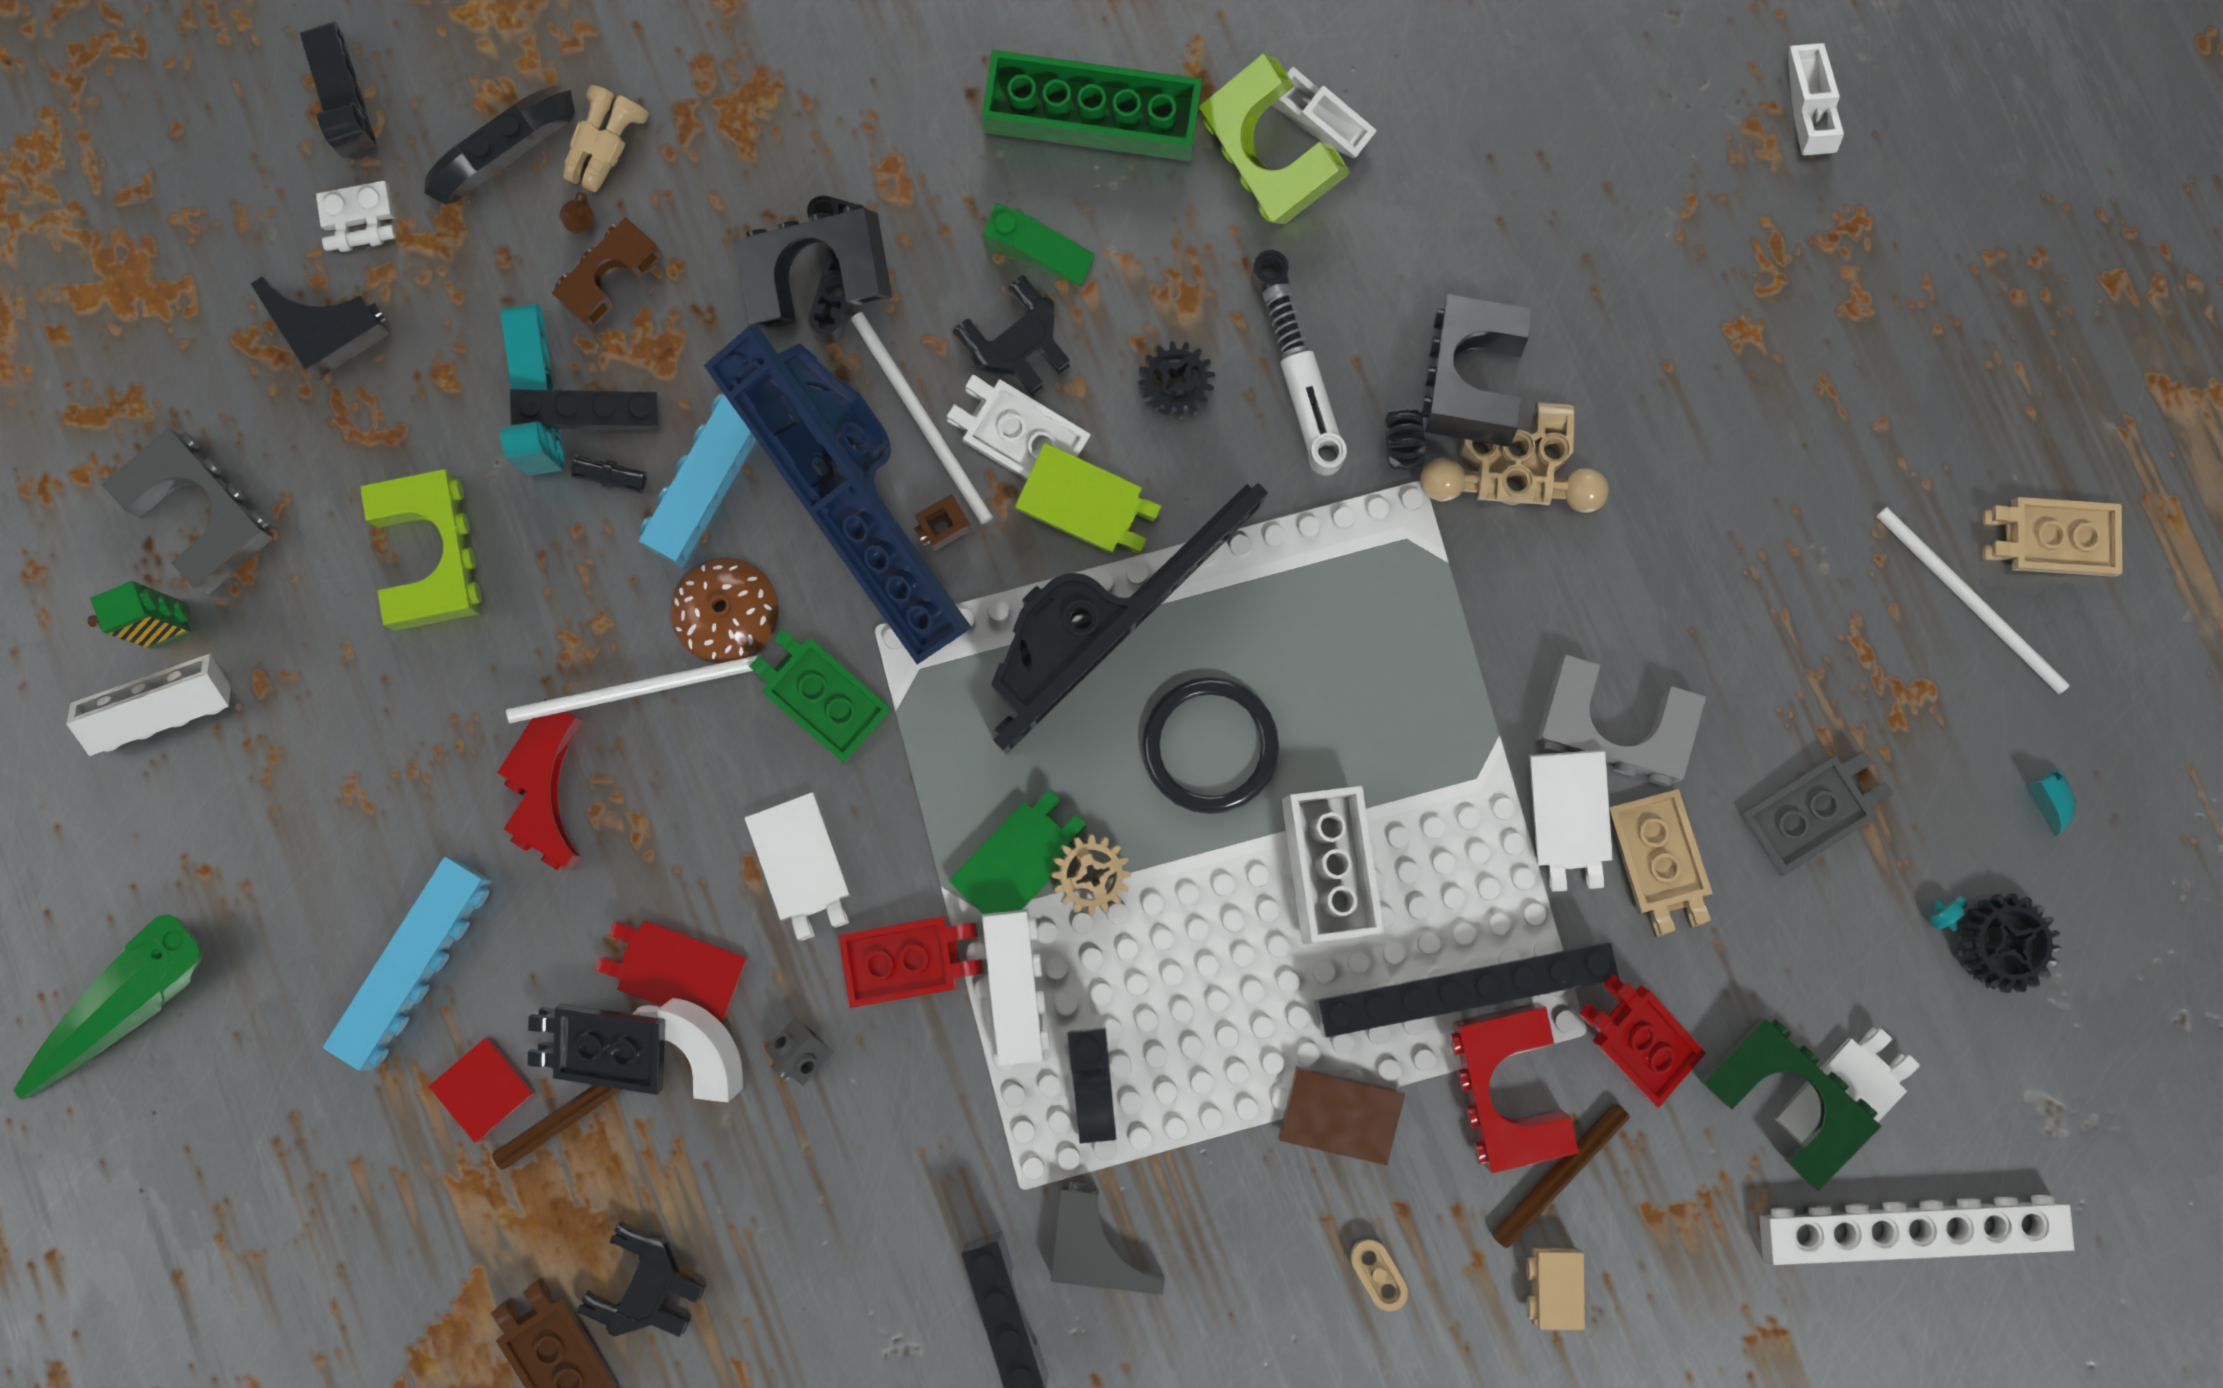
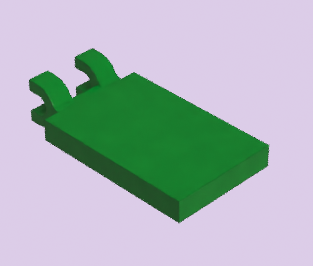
M782 629L773 640L786 650L788 654L774 669L760 656L749 667L768 683L761 692L844 763L888 714L891 708L810 637L801 645L786 630Z
M1048 789L1033 808L1023 801L948 881L983 915L1023 910L1052 880L1053 877L1050 876V872L1059 871V865L1055 864L1052 860L1054 857L1063 859L1065 856L1060 847L1065 845L1072 849L1073 847L1070 844L1073 842V838L1077 837L1087 827L1086 823L1075 814L1061 829L1047 816L1061 802Z

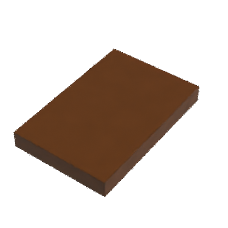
M1296 1066L1278 1138L1280 1141L1387 1165L1405 1093L1397 1089Z

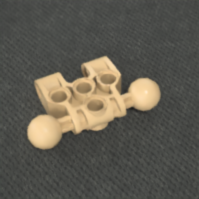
M1543 402L1535 404L1532 434L1523 430H1517L1512 445L1519 446L1523 450L1524 456H1514L1506 446L1484 442L1480 443L1486 445L1488 453L1481 454L1476 452L1472 446L1473 443L1478 441L1460 438V456L1474 471L1463 470L1461 465L1454 459L1440 457L1428 462L1422 469L1420 476L1423 491L1430 499L1438 502L1450 501L1458 497L1461 492L1476 493L1477 500L1503 502L1507 505H1517L1519 503L1550 505L1552 499H1564L1573 510L1588 513L1600 509L1606 503L1609 495L1607 479L1599 471L1591 468L1578 469L1571 473L1568 478L1554 477V473L1564 466L1573 454L1574 406L1569 404ZM1544 449H1555L1559 454V459L1549 458L1546 456ZM1515 479L1519 481L1523 490L1514 491L1510 489L1506 480Z

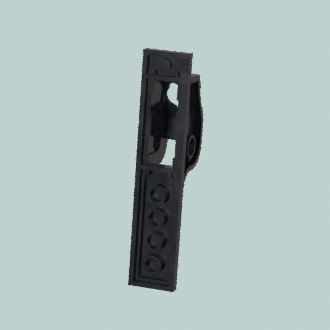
M1259 483L1253 488L1246 484L1130 598L1114 596L1095 579L1080 573L1060 575L1052 579L1042 589L1038 586L1034 587L1022 600L1024 607L1020 610L1012 631L1015 633L1004 663H999L991 683L996 694L1018 715L1015 719L1010 715L1007 716L994 729L997 734L993 739L994 743L1005 754L1009 753L1263 506L1268 492ZM1083 615L1087 616L1092 623L1085 629H1078L1073 626V619ZM1030 654L1031 664L1025 667L1022 659Z

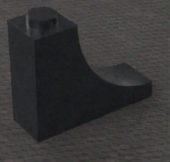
M263 276L250 283L304 369L316 379H320L390 334L383 324L388 319L376 302L369 304L360 295L341 304L315 307L299 304L285 298Z
M1106 1027L1071 1030L1068 1032V1044L1079 1144L1117 1140Z

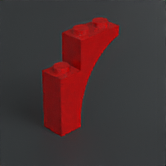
M568 711L531 719L497 772L507 779L504 785L522 796L527 791L504 827L505 831L513 835L510 841L528 852L533 847L544 854L540 859L542 862L560 871L562 866L574 869L581 859L580 854L567 836L560 814L558 799L559 779L565 755L576 733L584 723L583 720Z

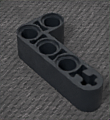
M334 21L301 32L302 44L323 112L317 114V119L326 141L342 158L376 147L377 143L344 36L338 24Z
M820 195L814 197L809 202L807 215L809 220L810 216L825 211H830L833 215L843 213L842 209L844 207L858 204ZM832 248L830 249L809 314V324L814 336L819 342L829 345L837 343L843 337L854 305L853 303L846 302L845 292L839 297L829 295L833 287L843 286L839 261ZM829 317H831L833 325L827 324ZM820 324H827L825 329H822Z

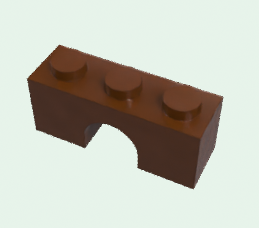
M625 216L620 222L612 224L607 229L604 239L595 248H589L582 255L580 264L571 273H565L559 278L555 289L551 293L561 305L591 331L615 306L602 291V282L605 276L613 270L622 269L630 272L640 280L663 254L658 246Z

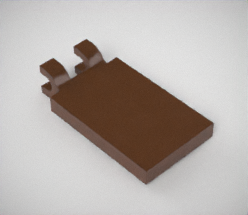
M543 1278L537 1280L523 1291L534 1308L519 1317L518 1311L510 1298L491 1312V1315L505 1333L496 1342L525 1388H620L564 1296L553 1302L549 1288Z

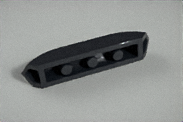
M554 86L537 91L495 117L450 149L435 163L425 177L424 193L443 204L457 202L571 121L575 114L571 90Z

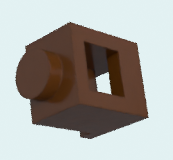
M953 494L915 514L919 523L918 526L914 527L917 536L923 546L931 544L934 551L962 535L972 532L970 523ZM945 522L948 524V528L941 533L935 531L937 523Z

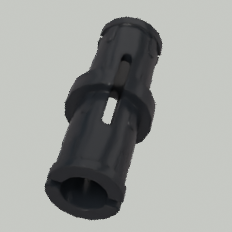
M576 455L571 465L572 478L593 481L601 484L603 488L611 489L616 487L642 494L646 486V471L626 468L617 465L616 461L607 460L603 462Z

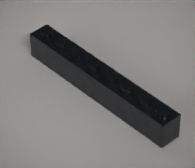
M1608 942L1317 999L1314 1002L1321 1036L1327 1038L1603 983L1612 975L1618 978L1619 975L1612 944Z

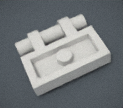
M386 181L316 193L321 227L325 231L336 230L335 235L322 238V244L326 252L332 250H339L340 252L352 251L353 246L369 243L371 246L383 245L385 240L397 237L393 224L386 226L381 224V221L395 218L390 186ZM367 224L365 230L354 232L350 230L352 226Z

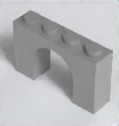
M1566 654L1558 660L1536 737V742L1545 744L1544 750L1551 753L1604 750L1606 763L1615 765L1614 771L1635 776L1636 772L1650 776V782L1667 787L1671 786V782L1677 783L1684 780L1706 696L1673 686L1668 687L1662 691L1652 729L1644 741L1635 746H1620L1604 739L1595 729L1590 716V702L1601 665Z

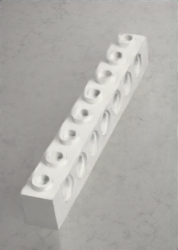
M2032 1195L2031 1202L2018 1203L2017 1197H1994V1204H1981L1980 1199L1963 1198L1956 1200L1957 1206H1943V1201L1923 1200L1919 1201L1920 1207L1906 1208L1905 1202L1882 1203L1883 1209L1869 1210L1868 1204H1846L1845 1211L1833 1212L1831 1206L1824 1205L1808 1206V1213H1794V1208L1791 1207L1771 1208L1770 1215H1759L1763 1261L1772 1265L2075 1251L2070 1204L2055 1201L2054 1195ZM2029 1214L2032 1220L2031 1228L2024 1233L2022 1229V1220L2026 1215ZM1992 1216L1995 1227L1987 1235L1984 1230V1223L1988 1217ZM1952 1218H1955L1958 1223V1229L1954 1235L1949 1236L1947 1224ZM1914 1220H1918L1921 1230L1917 1237L1912 1238L1909 1233V1227ZM1881 1221L1884 1227L1883 1235L1879 1239L1874 1240L1872 1237V1227L1875 1223ZM1844 1223L1847 1229L1846 1237L1842 1241L1837 1242L1834 1237V1230L1837 1225ZM1807 1225L1810 1230V1236L1806 1242L1800 1244L1797 1240V1231L1801 1226Z

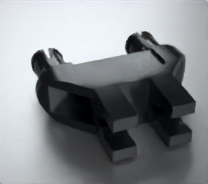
M1022 275L1017 278L1019 283L1017 284L1013 281L1007 290L1013 294L1027 311L1025 316L993 341H987L970 318L962 322L963 328L959 324L953 330V334L971 353V364L976 369L992 374L1016 377L1028 393L1034 397L1044 387L1042 386L1043 381L1030 364L1042 356L1059 376L1071 367L1069 365L1070 359L1053 340L1055 303L1051 298L1042 297L1027 280V277Z
M620 1221L614 1230L616 1234L612 1235L610 1243L639 1255L638 1260H640L622 1302L616 1305L588 1290L581 1300L583 1304L579 1305L577 1313L606 1325V1330L611 1336H619L653 1325L670 1334L681 1337L686 1332L691 1318L666 1307L665 1304L671 1292L696 1303L702 1298L707 1285L680 1271L673 1251L663 1234L652 1232L648 1235Z

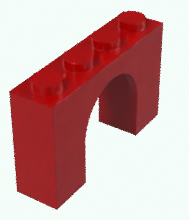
M1536 1002L1452 1022L1454 1033L1449 1034L1450 1044L1454 1055H1460L1462 1069L1457 1070L1462 1091H1468L1471 1105L1466 1106L1465 1109L1471 1128L1476 1127L1479 1141L1474 1142V1151L1478 1163L1484 1164L1493 1174L1578 1154L1579 1151L1571 1116L1563 1110L1524 1119H1512L1499 1114L1490 1099V1079L1495 1068L1503 1059L1517 1052L1554 1044L1547 1008Z

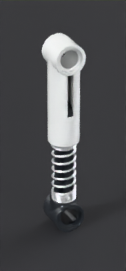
M1265 250L1255 259L1251 276L1252 283L1255 289L1263 295L1264 301L1267 304L1266 307L1271 310L1269 317L1274 319L1272 326L1277 328L1275 335L1279 336L1277 343L1282 346L1280 352L1283 357L1280 364L1309 453V465L1317 474L1323 476L1332 475L1342 467L1347 454V447L1344 440L1340 437L1314 352L1309 351L1308 346H1304L1303 342L1306 338H1302L1300 334L1303 329L1298 327L1300 320L1295 318L1297 311L1293 310L1292 305H1294V302L1289 299L1291 291L1288 278V260L1279 251ZM1265 267H1273L1278 271L1279 275L1275 278H1268L1262 274L1261 270ZM1311 406H1313V408H1314V411H1315V414H1316V417H1317V420H1318V423H1319V427H1320V430H1321V433H1322L1321 435H1320V432H1319V429H1318V426H1317V422H1316V419H1315V416H1314V413H1313V410H1312V407H1311ZM1331 448L1335 451L1337 458L1333 461H1325L1320 458L1318 454L1319 449Z

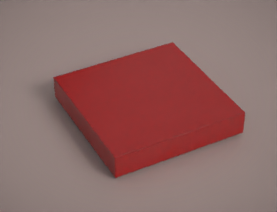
M485 1037L428 1086L474 1143L483 1139L535 1094L489 1037Z

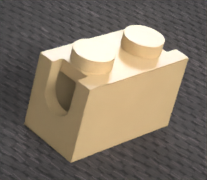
M1532 1248V1258L1527 1257L1526 1259L1527 1280L1532 1281V1296H1527L1526 1300L1528 1319H1533V1325H1538L1539 1330H1585L1584 1253L1576 1248Z

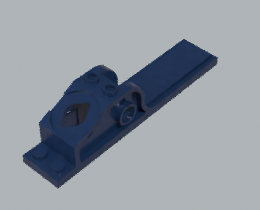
M755 323L742 331L703 366L918 665L972 627L877 493L874 483L875 473L887 463L891 453L888 435L863 397L843 379H838L818 362V358L799 343L778 354ZM811 386H816V387H819V388H821V389H823V390H818V389H815V388H813V387H811ZM812 463L819 468L822 476L814 470Z

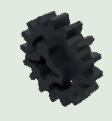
M1170 341L1169 350L1165 351L1158 345L1156 347L1157 357L1149 354L1145 356V362L1149 367H1140L1139 375L1146 379L1138 381V389L1147 390L1142 395V401L1144 403L1153 401L1151 408L1153 413H1156L1161 408L1164 410V419H1168L1172 412H1176L1178 419L1183 420L1184 411L1188 410L1191 415L1195 416L1197 415V404L1203 407L1208 405V399L1204 394L1213 395L1214 386L1208 383L1215 380V372H1206L1211 366V360H1200L1202 353L1200 348L1191 353L1189 352V343L1185 342L1182 349H1177L1175 342ZM1170 360H1181V362H1172V363H1170V362H1168V361H1170ZM1195 369L1200 377V387H1197V383L1192 380ZM1154 374L1162 382L1158 392L1153 385ZM1183 375L1182 384L1177 382L1174 386L1170 387L1171 378L1177 379ZM1175 399H1184V400H1186V401H1183V402H1171L1172 400H1175Z

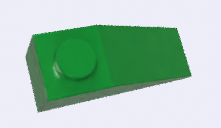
M997 202L982 234L986 249L1078 287H1082L1095 258V254L1034 218Z

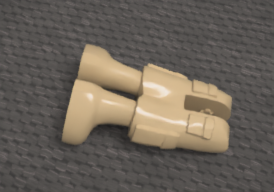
M590 85L586 92V98L590 103L587 120L577 123L570 141L571 149L565 160L563 179L573 184H578L583 177V187L596 193L603 184L611 167H614L618 162V158L625 147V143L620 138L623 130L629 123L644 124L648 119L649 112L621 95L616 97L605 88ZM612 111L606 129L600 131L599 129L604 117L608 112Z

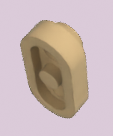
M1367 1238L1358 1241L1351 1249L1350 1263L1371 1300L1383 1311L1392 1312L1400 1309L1407 1301L1408 1287L1387 1250L1380 1242L1374 1239ZM1366 1251H1372L1375 1254V1259L1371 1264L1362 1262V1255ZM1385 1284H1392L1394 1286V1293L1389 1297H1384L1381 1294V1289Z

